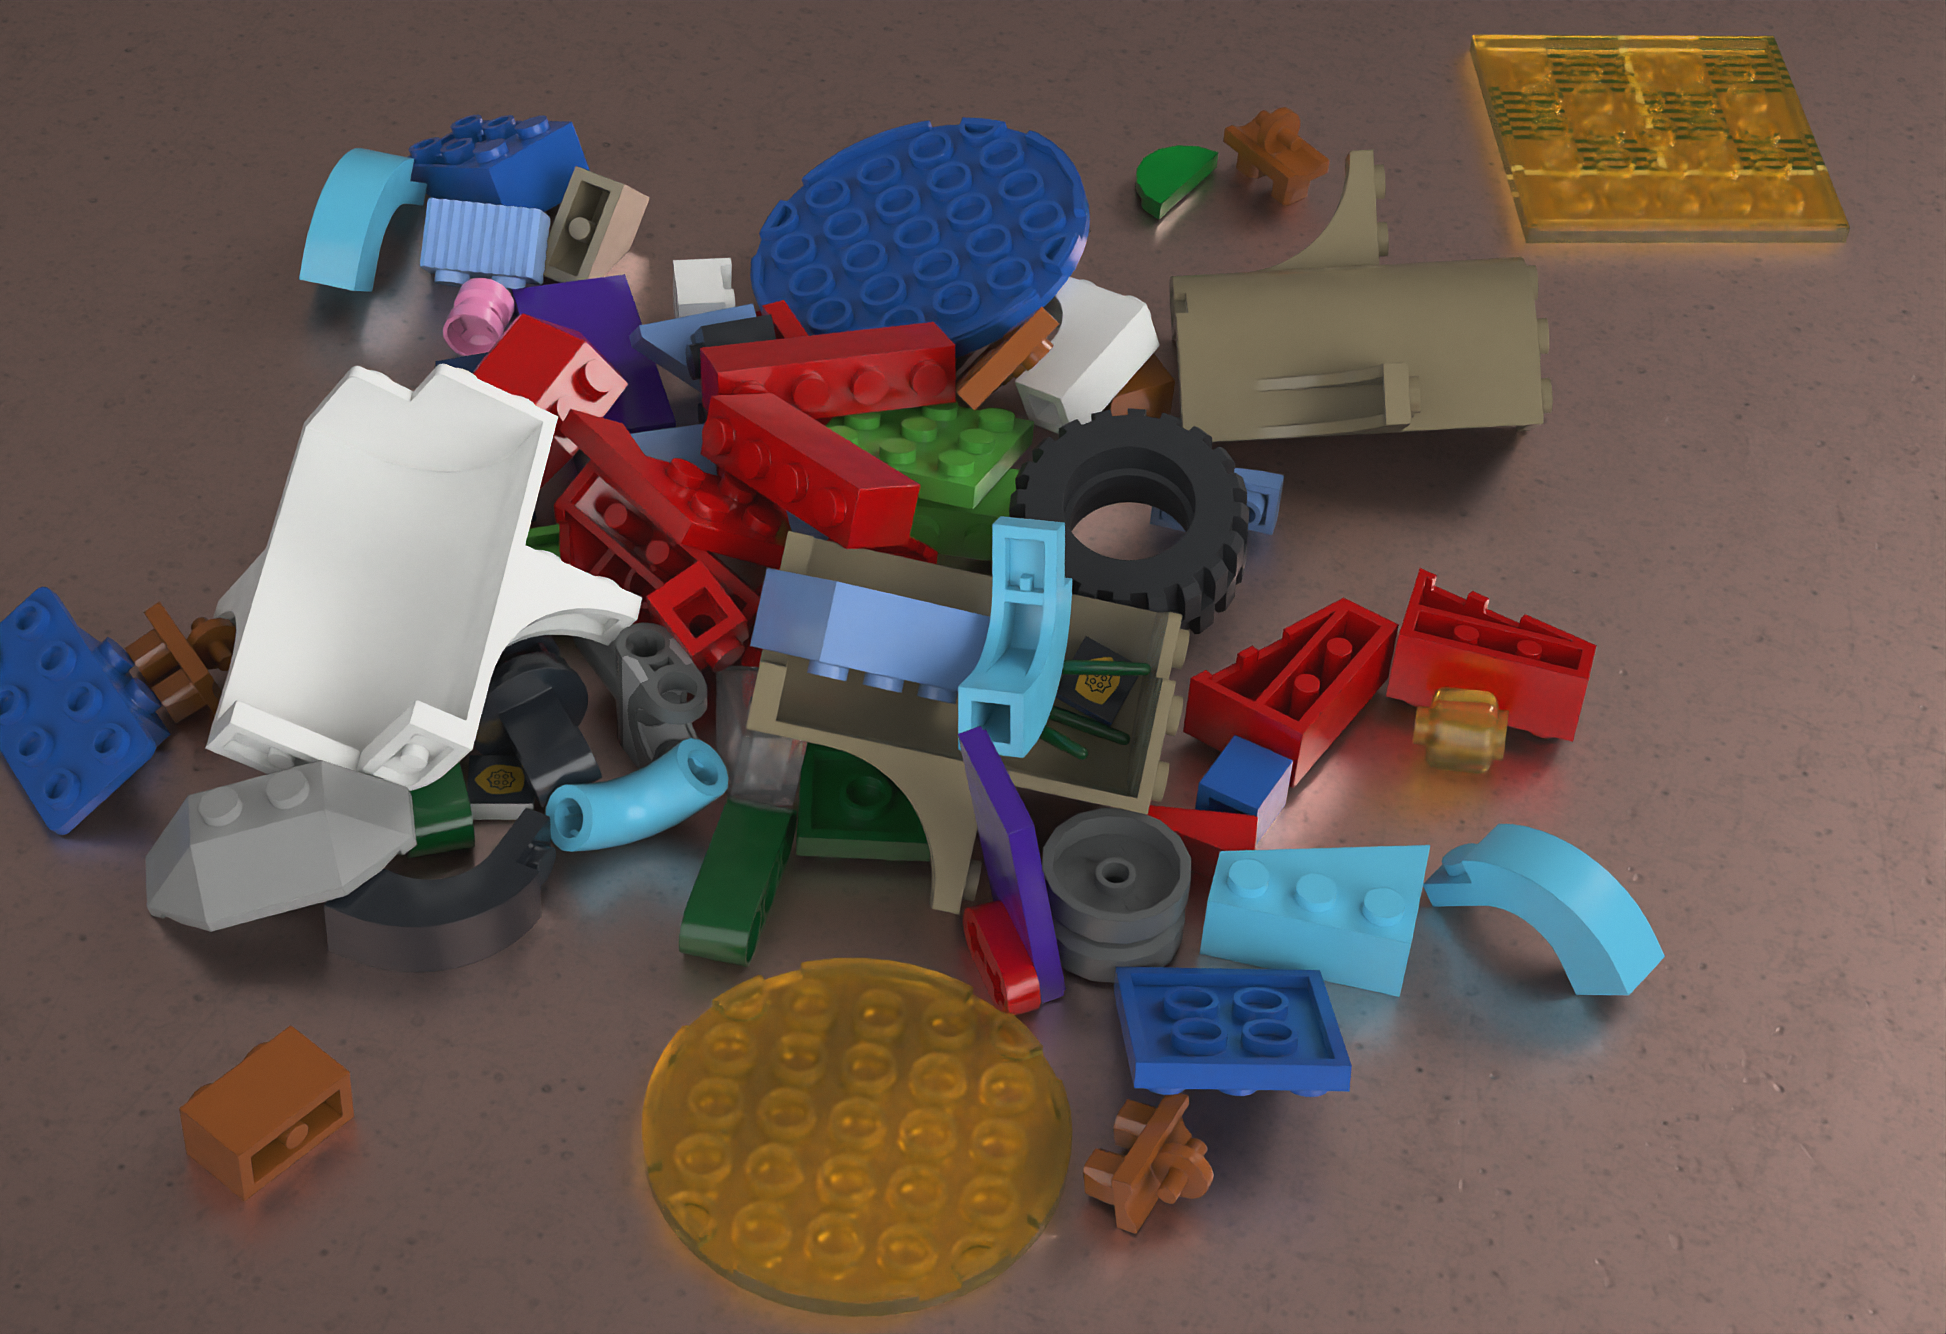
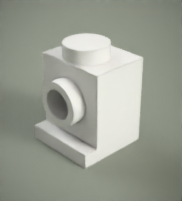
M731 258L673 260V309L675 318L735 307L734 289H731Z

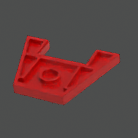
M574 409L569 410L559 430L680 544L775 569L780 568L788 531H792L787 511L719 466L716 469L717 475L703 472L699 467L684 459L673 458L671 462L645 456L623 423Z

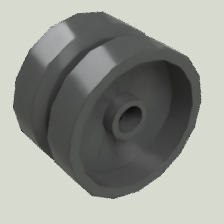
M1100 808L1078 813L1056 827L1043 847L1042 868L1061 966L1066 971L1091 981L1114 983L1115 967H1164L1169 964L1182 943L1185 906L1188 903L1191 882V857L1181 837L1159 819L1143 813L1118 808Z

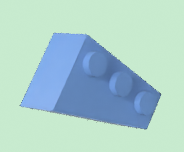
M767 568L750 646L810 659L807 673L847 681L849 668L865 671L863 685L902 693L904 680L919 683L917 696L956 704L958 686L975 669L983 652L990 617L838 581Z

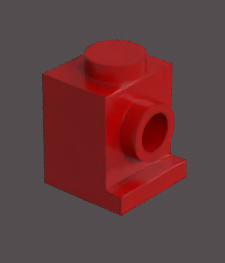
M701 560L646 596L651 621L667 629L688 653L699 671L708 665L714 672L722 671L737 661L744 653L745 647L742 642L749 638L747 619ZM699 624L713 626L697 638L691 634L694 627Z

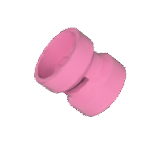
M474 278L462 284L454 301V308L450 311L443 327V337L448 346L461 356L489 352L504 334V329L507 327L514 312V299L510 292L502 284L487 278Z

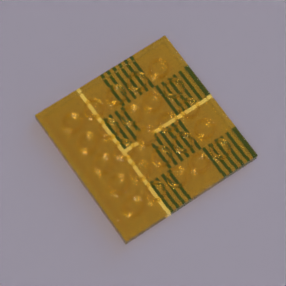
M1472 35L1469 51L1526 243H1846L1850 226L1774 36Z

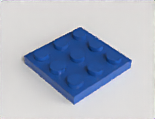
M1115 967L1114 995L1134 1088H1144L1162 1095L1179 1094L1185 1089H1211L1233 1096H1246L1255 1093L1257 1090L1290 1091L1304 1097H1318L1326 1094L1328 1091H1350L1352 1065L1320 970Z

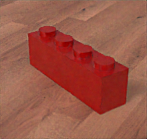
M935 322L700 348L702 404L707 412L711 396L764 393L774 394L813 419L956 402L955 344Z
M772 393L711 396L707 421L702 430L703 442L700 453L702 456L845 549L908 545L920 490L919 483Z

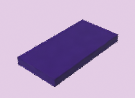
M625 274L512 289L516 318L524 313L579 331L622 374L628 385L603 418L623 423L630 434L676 427V420L656 363L631 347L629 335L639 325H642Z
M981 726L959 733L958 738L993 901L1001 900L1014 923L1035 967L1040 986L1041 1003L1044 1004L1064 996L1066 987L1035 827L987 730H983Z

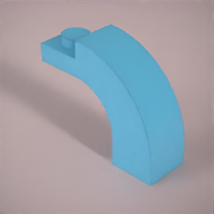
M354 148L338 161L322 189L313 213L305 243L299 280L352 291L372 292L382 240L392 215L402 204L424 205L427 184L411 181L413 158L364 148Z
M1000 516L992 524V607L984 649L978 664L972 673L958 686V734L981 726L983 730H987L998 754L1002 756L1025 757L1039 739L1057 694L1067 647L1072 601V578H1065L1064 522ZM958 738V750H961Z
M1498 824L1478 844L1468 843L1449 851L1442 858V865L1423 883V887L1433 907L1492 906L1504 909L1525 920L1551 945L1576 995H1630L1665 957L1647 918L1627 890L1604 867L1572 844L1538 829L1515 824Z

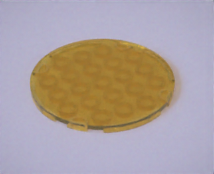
M833 958L801 963L800 970L783 973L768 979H764L762 975H757L730 988L712 1000V1007L698 1017L690 1026H682L661 1054L652 1072L645 1094L642 1111V1154L645 1173L653 1198L664 1219L677 1237L697 1258L717 1274L740 1288L791 1308L820 1314L857 1317L913 1312L964 1296L987 1284L1019 1260L1046 1229L1063 1195L1071 1159L1073 1130L1071 1110L1064 1084L1061 1079L1059 1080L1056 1077L1055 1072L1043 1055V1045L1028 1027L1014 1014L1007 1013L1006 1009L1001 1012L985 1000L974 995V987L937 971L891 960Z

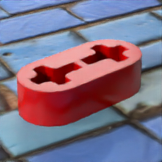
M996 900L964 909L963 926L967 945L999 1015L1002 1018H1007L1038 1010L1041 1003V993L1037 973L1003 902Z

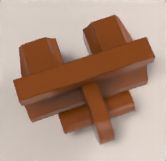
M1287 107L1278 108L1271 114L1266 110H1262L1251 122L1244 126L1237 127L1231 125L1226 127L1223 142L1238 153L1236 168L1248 178L1258 179L1266 175L1273 180L1271 196L1283 206L1291 205L1306 198L1310 181L1327 174L1330 162L1327 157L1298 135L1301 126L1298 114Z
M159 601L143 612L154 628L124 649L149 684L180 664L182 668L152 687V690L176 724L205 705H208L215 715L222 690L208 670L217 668L221 671L229 670L235 645L236 626L229 619L225 618L208 620L206 617H199L191 624L192 631L186 639Z
M1183 1093L1165 1095L1158 1107L1127 1099L1116 1115L1113 1132L1115 1145L1129 1149V1152L1126 1156L1102 1148H1095L1083 1167L1085 1194L1114 1205L1117 1228L1137 1234L1159 1198L1169 1204L1175 1203L1179 1196L1189 1199L1200 1198L1211 1186L1214 1174L1210 1164L1204 1158L1207 1146L1201 1140L1192 1138V1134L1185 1127L1182 1115L1189 1105L1188 1095Z

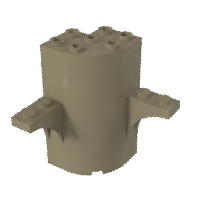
M1373 149L1350 151L1345 159L1344 186L1334 216L1324 231L1300 253L1282 263L1258 271L1170 277L1172 340H1176L1182 428L1190 431L1193 426L1199 427L1212 437V442L1516 426L1517 432L1530 431L1544 424L1543 416L1545 413L1552 412L1553 404L1550 378H1541L1540 357L1541 354H1548L1549 326L1547 318L1537 319L1535 300L1538 299V273L1536 265L1527 266L1522 257L1379 265V257L1388 256L1389 251L1387 222H1377L1376 199H1385L1384 165H1374Z
M788 531L780 571L838 581L991 616L992 576L863 548L845 549L835 542ZM1072 594L1070 625L1064 660L1073 659L1085 636L1132 662L1148 663L1151 666L1150 674L1138 677L1110 726L1129 734L1131 739L1129 744L1120 745L1048 719L1047 726L1085 747L1088 750L1087 758L1084 760L1077 759L1065 751H1061L1047 742L1038 739L1024 758L999 755L1014 786L1147 815L1151 801H1162L1169 773V763L1160 760L1165 734L1176 735L1183 709V696L1174 695L1176 681L1169 680L1171 668L1182 669L1188 649L1190 631L1180 629L1182 614L1153 612ZM763 649L746 729L843 750L865 760L888 776L902 790L912 804L926 835L932 868L929 905L935 910L959 914L962 899L974 901L982 861L971 859L976 833L979 832L962 752L958 750V695L956 704L917 696L919 683L904 680L902 693L863 685L865 671L849 668L847 681L807 673L810 659ZM1055 697L1054 706L1095 720Z

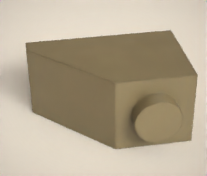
M575 166L549 233L543 276L560 283L604 277L630 250L650 197L623 183Z

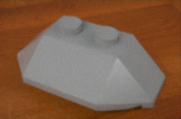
M319 760L188 795L145 857L147 908L152 916L163 919L169 917L181 924L212 932L347 896L382 871L396 854L404 855L417 845L411 793L408 787Z

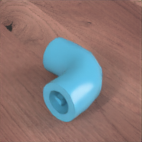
M689 738L681 741L649 765L628 775L603 782L565 784L552 793L546 806L545 815L550 817L551 840L561 850L576 852L620 847L654 836L680 824L723 795L728 788L729 779L726 766L718 753L710 745L699 739Z

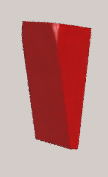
M1156 805L1149 806L1148 816L1161 820L1181 837L1191 857V871L1213 879L1220 851L1256 850L1258 817H1255V815Z

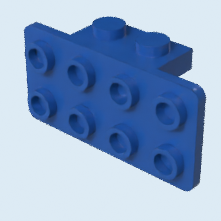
M40 587L0 622V751L47 827L59 835H65L71 832L154 755L156 747L171 734L156 713L162 706L158 697L145 683L136 677L133 678L129 670L135 666V663L128 653L113 639L107 637L100 642L78 627L59 596L48 587Z

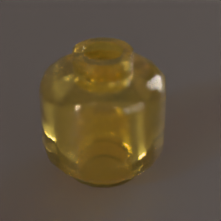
M1440 687L1433 694L1430 707L1417 706L1413 744L1426 745L1425 759L1431 768L1483 774L1491 767L1493 760L1503 761L1509 710L1499 709V702L1493 693L1454 687Z

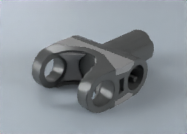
M642 622L632 624L623 629L608 646L594 640L574 636L573 640L576 648L616 699L617 739L620 746L638 769L657 760L685 739H699L691 722L700 718L707 708V684L688 653L665 627L655 623ZM687 692L695 696L689 702L686 700Z

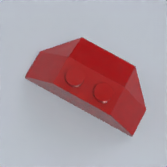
M524 313L513 321L472 372L477 379L511 395L525 397L532 401L535 406L558 416L540 489L579 450L559 430L569 410L574 409L603 418L628 385L622 374L579 331Z
M591 459L554 503L556 523L559 524L561 561L593 576L609 578L616 582L620 588L642 597L638 619L633 624L642 622L653 623L650 619L646 596L699 560L702 561L745 616L748 630L755 623L761 598L759 593L712 552L680 544ZM699 624L694 627L691 634L697 638L713 626Z

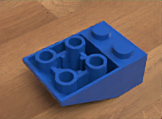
M478 114L467 116L452 123L450 126L452 132L442 138H428L415 143L409 148L410 155L407 156L414 159L411 181L426 183V194L431 198L525 207L529 209L536 208L543 212L562 202L575 166L590 171L572 121H548L547 116L544 115L532 117L524 121H515L513 115H505L493 120H483L482 116Z

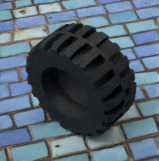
M1128 408V415L1112 416L1111 410L1092 413V421L1081 425L1079 420L1076 419L1060 427L1059 439L1056 441L1050 436L1044 438L1032 450L1033 462L1027 461L1022 464L1015 478L1016 491L1010 497L1009 517L1065 523V578H1072V594L1153 612L1182 614L1180 629H1190L1194 634H1200L1214 623V610L1218 613L1226 611L1235 598L1236 585L1242 582L1246 567L1249 522L1247 490L1243 477L1234 473L1235 462L1227 451L1219 446L1212 450V437L1199 427L1193 426L1188 431L1182 428V419L1166 413H1162L1160 419L1146 416V409ZM1132 502L1150 505L1166 512L1183 527L1186 534L1170 549L1156 556L1139 560H1119L1100 555L1087 548L1074 536L1072 530L1084 517L1099 508L1116 503Z

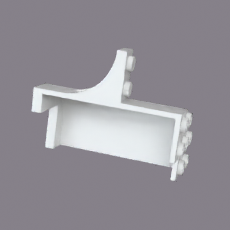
M438 364L415 391L393 382L381 372L353 366L304 422L266 549L217 603L213 619L225 618L234 623L236 626V638L231 664L205 749L266 774L323 760L408 787L409 791L427 786L441 778L473 749L489 683L495 665L506 647L518 641L542 635L578 636L608 646L623 629L631 626L638 619L642 597L620 588L616 582L609 578L593 576L566 564L551 552L535 550L525 545L558 416L535 406L532 401L525 397L511 395L477 379L474 374L467 370L454 368L447 364Z

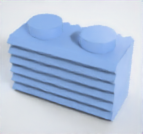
M428 198L420 267L430 274H435V283L446 286L461 287L470 278L492 279L502 284L510 293H512V289L525 288L526 284L542 285L544 281L543 273L548 247L550 217L542 210L536 208L529 209L489 203Z

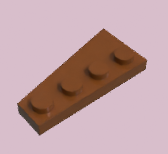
M1043 307L1013 326L1002 338L991 343L956 378L957 394L975 411L991 393H994L1002 385L1005 386L1013 378H1018L1025 370L1029 371L1052 349L1054 345L1046 337L1059 323Z

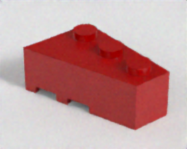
M1420 568L1399 632L1386 696L1403 700L1415 707H1432L1465 715L1476 722H1493L1526 730L1538 737H1555L1573 742L1597 645L1526 614L1521 617L1520 623L1487 609L1490 598L1471 591L1467 595V599H1464L1435 586L1437 575Z
M1343 597L1284 628L1282 638L1260 650L1252 645L1237 653L1236 663L1212 675L1207 670H1204L1191 677L1183 732L1221 752L1233 736L1237 735L1293 760L1289 787L1294 788L1388 679L1399 624Z

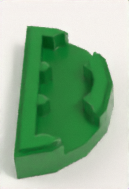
M1177 145L1158 149L1144 157L1136 169L1135 188L1142 199V208L1157 219H1161L1217 168L1219 152L1200 146Z

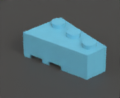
M1431 845L1220 851L1208 897L1199 954L1267 969L1320 970L1323 981L1400 997Z

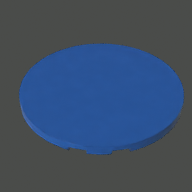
M962 117L958 125L932 127L929 120L893 128L863 139L839 151L808 172L801 179L803 186L788 201L780 200L759 232L761 238L756 255L751 258L750 279L753 294L761 313L762 305L784 300L809 336L935 322L955 344V358H958L1002 338L1013 326L1040 307H1044L1055 297L1077 267L1084 252L1090 225L1089 204L1081 177L1074 163L1062 149L1037 132L1031 130L1027 133L1008 129L1004 121L984 118Z

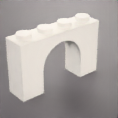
M1072 277L1068 278L1055 297L1043 307L1059 323L1055 328L1058 329V332L1051 341L1054 346L1029 371L1025 370L1015 380L1028 419L1034 421V425L1059 434L1060 427L1073 420L1078 419L1081 425L1092 421L1091 414L1102 412L1160 346L1151 319V313L1146 303L1134 296H1124L1098 287L1088 280H1078ZM976 351L955 358L956 372Z

